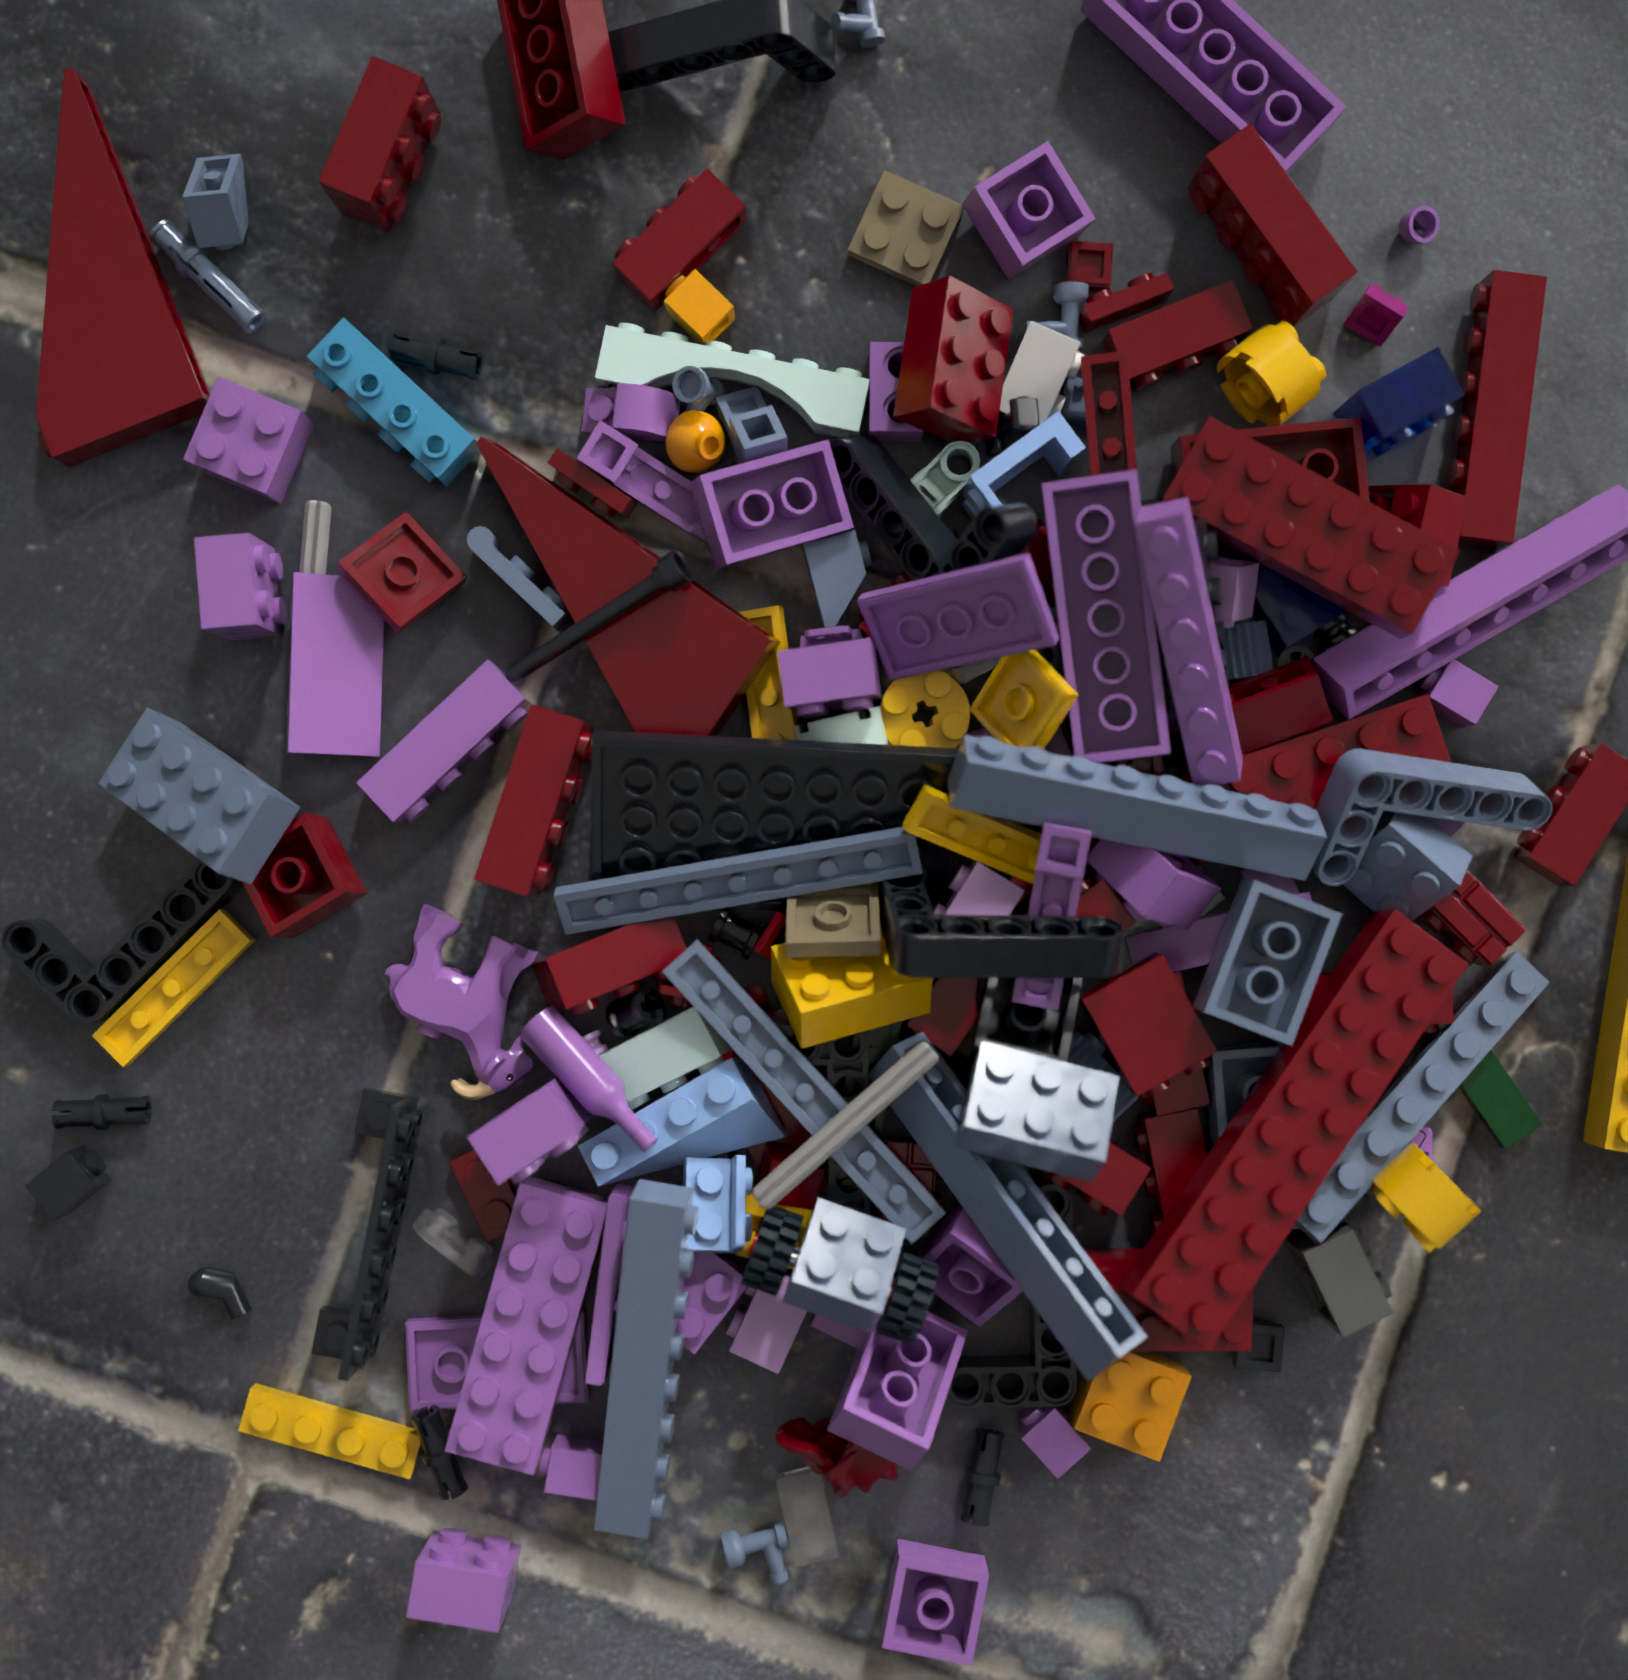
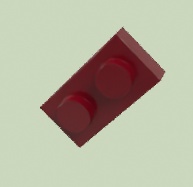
M1168 272L1156 277L1152 273H1146L1128 282V288L1116 293H1112L1111 289H1105L1086 299L1087 304L1083 306L1079 315V322L1084 334L1165 303L1174 290Z
M558 448L548 461L549 465L558 470L554 479L575 493L578 492L580 487H583L595 495L591 504L611 518L615 516L617 511L629 518L638 504Z
M475 1149L451 1159L449 1163L486 1243L506 1234L517 1195L510 1178L498 1185Z

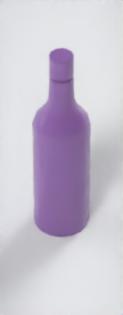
M554 1006L542 1010L527 1023L520 1033L521 1039L589 1113L595 1116L606 1117L616 1122L643 1152L649 1150L657 1142V1138L644 1127V1124L629 1108L622 1080Z

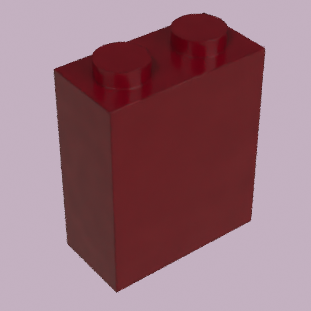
M1153 953L1079 996V1003L1127 1088L1137 1097L1143 1093L1146 1098L1159 1094L1170 1086L1168 1079L1184 1071L1185 1075H1190L1203 1069L1210 1063L1208 1057L1218 1052L1163 954Z

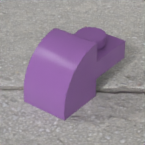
M617 383V388H586L581 432L590 436L599 420H601L624 436L636 441L666 442L668 429L674 419L679 416L681 401L675 394L666 390L637 384Z

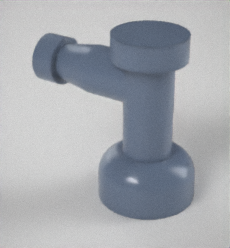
M850 0L856 3L858 14L845 15L844 13L834 12L831 15L829 22L831 30L834 32L860 33L858 37L861 47H875L886 41L884 29L879 28L874 0Z
M1061 282L1054 284L1053 299L1056 303L1062 305L1061 321L1038 323L1079 341L1081 344L1078 350L1083 349V339L1079 337V305L1086 302L1089 295V285L1083 282ZM1026 321L1025 333L1031 321Z
M694 366L681 368L673 378L672 387L675 396L680 401L688 403L685 412L690 410L705 411L708 405L716 406L715 397L726 394L725 386L720 380L708 378L703 370Z
M783 1520L774 1522L775 1527L745 1536H740L735 1530L721 1532L729 1569L743 1565L745 1555L763 1550L766 1564L770 1570L771 1583L781 1584L787 1581L788 1574L784 1567L781 1549L788 1548L789 1542Z

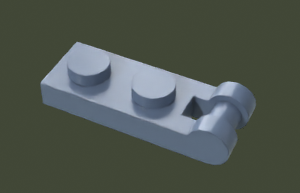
M478 526L470 530L467 535L469 548L559 632L570 621V618L562 611L565 607L562 598L549 586L543 591L536 587L530 581L535 572L517 555L509 561L501 554V543L489 529Z

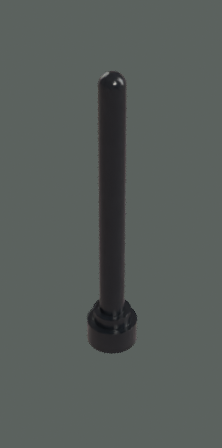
M674 550L662 556L656 561L657 566L652 568V575L509 666L505 671V677L509 682L517 683L661 590L665 592L671 589L678 591L693 581L692 574L685 561Z

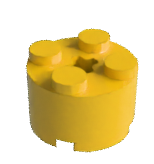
M1280 321L1277 325H1262L1223 356L1217 364V374L1224 369L1226 381L1221 384V388L1233 408L1249 423L1253 424L1258 419L1268 424L1265 427L1282 425L1316 398L1320 392V382L1327 376L1324 365L1316 357L1310 356L1299 342L1295 328L1286 321Z
M938 670L896 679L886 690L880 704L889 745L955 748L962 741L969 727L970 706L967 696L958 682L944 671ZM922 705L925 710L932 709L934 712V716L930 720V727H925L922 721H913L912 717L918 711L917 706Z
M1414 1142L1410 1143L1373 1179L1374 1184L1369 1188L1381 1205L1395 1219L1401 1214L1406 1216L1402 1223L1429 1253L1436 1247L1441 1249L1482 1212Z

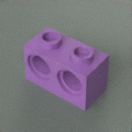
M870 342L868 434L876 437L879 441L921 442L923 430L907 423H896L888 415V411L895 406L899 382L898 378L890 374L888 368L891 364L902 361L904 342Z

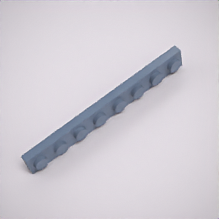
M904 827L560 886L555 889L554 899L564 933L568 935L922 874V864L916 836L906 832Z
M698 939L662 971L812 1136L848 1105L842 1096ZM865 1125L831 1155L894 1225L906 1229L905 1237L911 1244L946 1214L945 1209L868 1125Z
M1517 951L1506 956L1454 1015V1023H1447L1373 1106L1295 1223L1314 1243L1323 1242L1373 1185V1179L1380 1171L1402 1152L1550 983Z

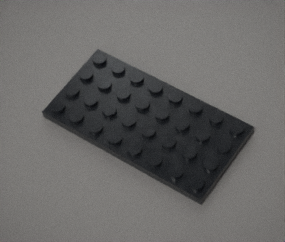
M594 730L592 735V881L904 827L903 821L924 785L949 795L948 778L959 748ZM916 836L922 864V874L920 875L924 880L932 910H934L938 903L945 907L954 893L948 886L956 873L957 852ZM878 881L879 907L882 881ZM787 897L726 908L787 911Z

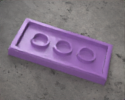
M1029 553L862 593L857 599L889 681L1054 646L1060 638Z
M293 572L287 753L380 757L384 619L344 576Z
M616 1184L608 1198L585 1384L601 1386L605 1382L612 1363L629 1198L634 1189L632 1185Z
M582 1309L556 1404L588 1402L590 1399L589 1384H585L588 1364L585 1309ZM483 1315L411 1318L405 1322L409 1412H416L426 1406L428 1411H430L431 1405H437L440 1410L457 1409Z

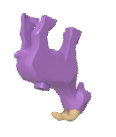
M424 904L413 937L415 951L410 965L394 964L385 971V975L390 977V997L403 1016L418 1022L417 1031L436 1039H441L443 1034H447L463 1042L478 1078V1084H472L462 1078H458V1080L454 1079L451 1081V1087L455 1093L464 1099L479 1100L511 1087L530 1073L536 1065L535 1058L523 1050L520 1036L517 1037L509 1050L501 1049L507 1003L512 987L521 971L532 965L539 952L514 942L512 945L501 938L491 936L487 951L475 976L456 968L447 967L442 960L441 948L447 938L461 930L463 922L452 918L453 915Z

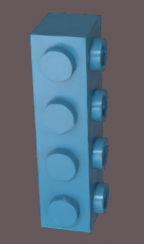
M344 317L307 355L318 367L313 375L332 393L339 387L347 394L350 399L345 405L364 423L370 418L375 420L383 428L377 435L396 453L404 447L415 458L410 466L429 483L437 478L447 487L480 452L476 445L477 441Z

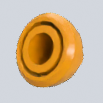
M700 410L686 411L676 417L671 423L666 436V450L670 460L677 468L688 473H702L713 468L722 459L726 448V436L720 423L712 415Z

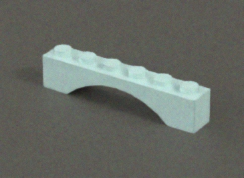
M619 323L618 327L608 325L605 327L595 375L599 388H617V383H628L661 389L672 385L673 378L678 370L685 366H694L703 370L708 378L737 381L753 387L757 386L759 389L787 404L803 418L816 434L836 438L852 437L860 434L870 379L862 378V373L857 370L843 367L836 368V372L818 369L819 365L817 363L799 358L793 359L792 363L775 360V355L762 350H750L749 354L731 351L732 347L718 341H706L705 345L688 342L686 336L675 332H663L662 336L644 333V328L631 323Z

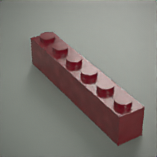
M1493 270L1474 286L1471 294L1470 310L1475 311L1473 327L1469 329L1464 344V353L1469 355L1468 369L1463 373L1459 384V398L1464 399L1462 415L1458 416L1453 431V440L1458 442L1457 456L1451 462L1448 471V485L1453 486L1452 492L1468 497L1458 545L1499 550L1514 543L1547 276Z

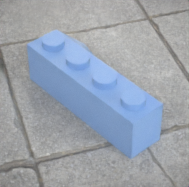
M739 1057L730 1058L634 1113L644 1124V1127L657 1138V1142L646 1152H643L618 1124L580 1144L578 1148L599 1187L682 1165L686 1157L708 1158L787 1137V1134L753 1070Z

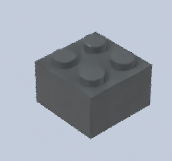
M1340 1221L1322 1243H1314L1301 1229H1294L1288 1233L1283 1243L1318 1316L1343 1338L1393 1314L1387 1298L1392 1296L1391 1290L1383 1275L1379 1271L1373 1272L1367 1260V1257L1372 1255V1251L1359 1229L1354 1231L1346 1221Z

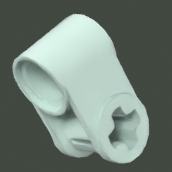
M952 442L910 480L940 518L964 491L969 477L979 470V453L968 442ZM962 455L968 458L972 468L966 474L956 475L948 469L947 461L952 456Z

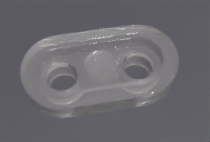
M436 1208L435 1211L424 1209L413 1223L416 1233L467 1274L483 1280L495 1265V1261L491 1256L494 1252L492 1247L480 1237L472 1235L469 1238L456 1228L458 1225L457 1220L441 1208Z

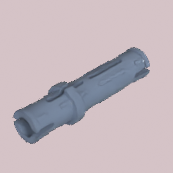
M164 219L154 226L149 234V240L176 264L175 269L182 277H190L246 334L254 332L261 326L266 318V313L208 259V252L204 248H198L197 245H194L169 219Z

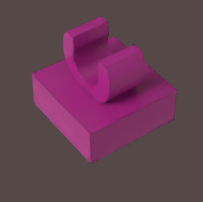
M1370 284L1348 313L1343 325L1381 347L1403 319L1409 307L1403 304L1400 298H1394L1382 291L1381 286Z

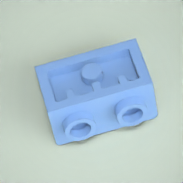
M735 1155L732 1159L686 1157L684 1159L683 1186L694 1188L692 1206L699 1207L695 1235L689 1234L687 1248L694 1249L695 1252L737 1253L745 1247V1241H750L752 1235V1216L750 1213H745V1195L751 1194L753 1176L752 1169L746 1168L745 1155Z

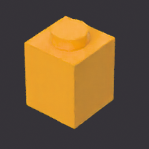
M696 269L687 278L684 275L679 276L665 293L667 298L664 300L667 314L700 345H705L706 341H715L736 319L734 306Z

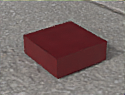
M1069 241L1065 282L1087 283L1089 291L1110 289L1114 244Z

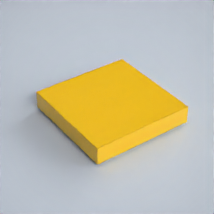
M1036 650L1001 657L969 711L995 739L1002 743L1025 748L1035 746L1044 750L1079 695Z

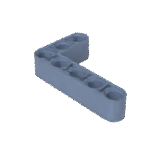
M1353 749L1339 757L1316 808L1327 839L1312 866V870L1328 886H1339L1349 881L1358 869L1383 810L1528 831L1537 829L1547 822L1552 814V802L1526 775L1521 773L1366 749Z

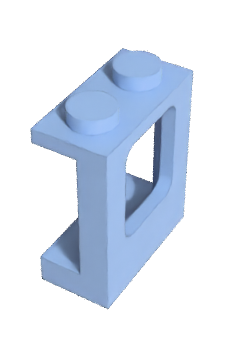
M1058 411L969 477L964 489L963 496L966 500L962 504L973 520L982 509L1002 505L994 492L1043 456L1058 477H1061L1074 467L1086 447Z

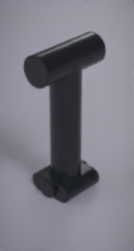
M1029 396L1013 398L1009 400V413L1002 417L1001 411H999L996 437L986 440L987 456H998L1005 451L1004 437L1018 428L1030 430L1040 425L1038 398H1029Z

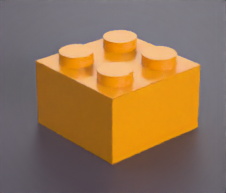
M1128 1352L1090 1381H1087L1082 1374L1067 1415L1075 1430L1160 1462L1192 1376L1181 1362L1155 1352Z

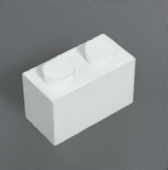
M1031 321L1003 384L1000 411L1010 412V399L1029 396V398H1038L1040 424L1056 412H1060L1066 397L1059 394L1066 377L1072 380L1075 379L1081 366V356H1085L1077 352L1081 343Z

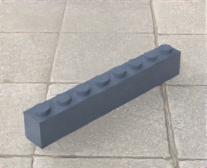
M964 735L948 778L950 806L952 808L1043 827L1045 822L1092 831V837L1304 881L1327 839L1318 811L1305 804H1287L1269 800L1259 794L1245 795L1235 793L1212 784L1205 786L1181 781L1170 775L1156 776L1137 772L1128 766L1120 765L1114 767L1095 763L1081 756L1067 757L1048 753L1035 746L1025 748L1002 743L992 737L978 738Z
M922 1031L893 1045L869 1072V1077L875 1082L920 1041L927 1042L939 1057L938 1062L889 1105L1087 1381H1090L1145 1340L1147 1335L1021 1164L955 1147L967 1091Z
M639 1179L629 1198L594 1530L648 1539L653 1522L662 1521L666 1494L659 1493L660 1482L665 1483L667 1480L671 1455L663 1453L665 1442H671L675 1425V1415L668 1413L669 1401H676L680 1382V1374L673 1373L674 1361H680L685 1339V1333L677 1331L679 1319L685 1320L690 1296L689 1291L682 1290L684 1277L689 1278L691 1275L695 1253L694 1249L687 1248L689 1234L695 1235L699 1219V1207L692 1206L694 1188Z

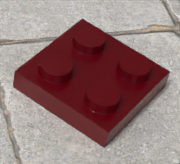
M407 512L403 513L338 561L337 570L397 634H400L465 584L467 578L464 572Z

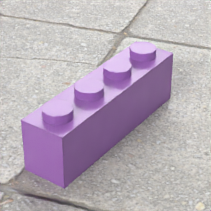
M487 659L356 783L392 822L404 823L408 820L412 823L429 809L430 804L427 800L439 789L443 793L461 779L463 774L459 770L471 759L475 762L481 760L493 749L495 743L492 739L504 728L508 732L526 718L528 713L524 709L531 702L513 683L507 680L505 674L493 662Z

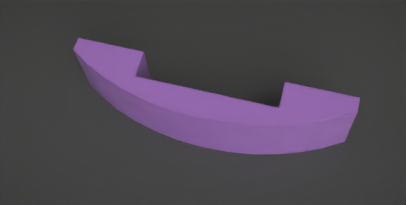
M599 420L576 460L639 504L709 546L691 488V481L638 448V444Z
M1044 822L1028 915L1076 916L1092 831ZM1016 978L1012 1002L1058 1010L1064 978Z

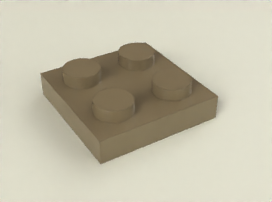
M884 170L848 247L847 255L916 287L931 282L964 212V207L955 201Z
M878 882L787 897V958L881 955Z

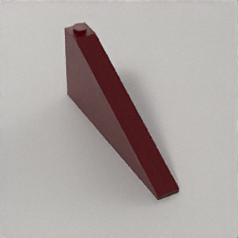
M73 67L63 71L36 418L42 430L38 432L37 436L43 451L48 457H52L71 467L202 415L211 394L91 89Z
M482 436L479 438L476 445L575 624L652 575V568L657 566L656 561L661 558L498 442ZM694 580L678 591L671 589L665 592L661 590L585 639L635 732L717 736L780 643L777 638Z

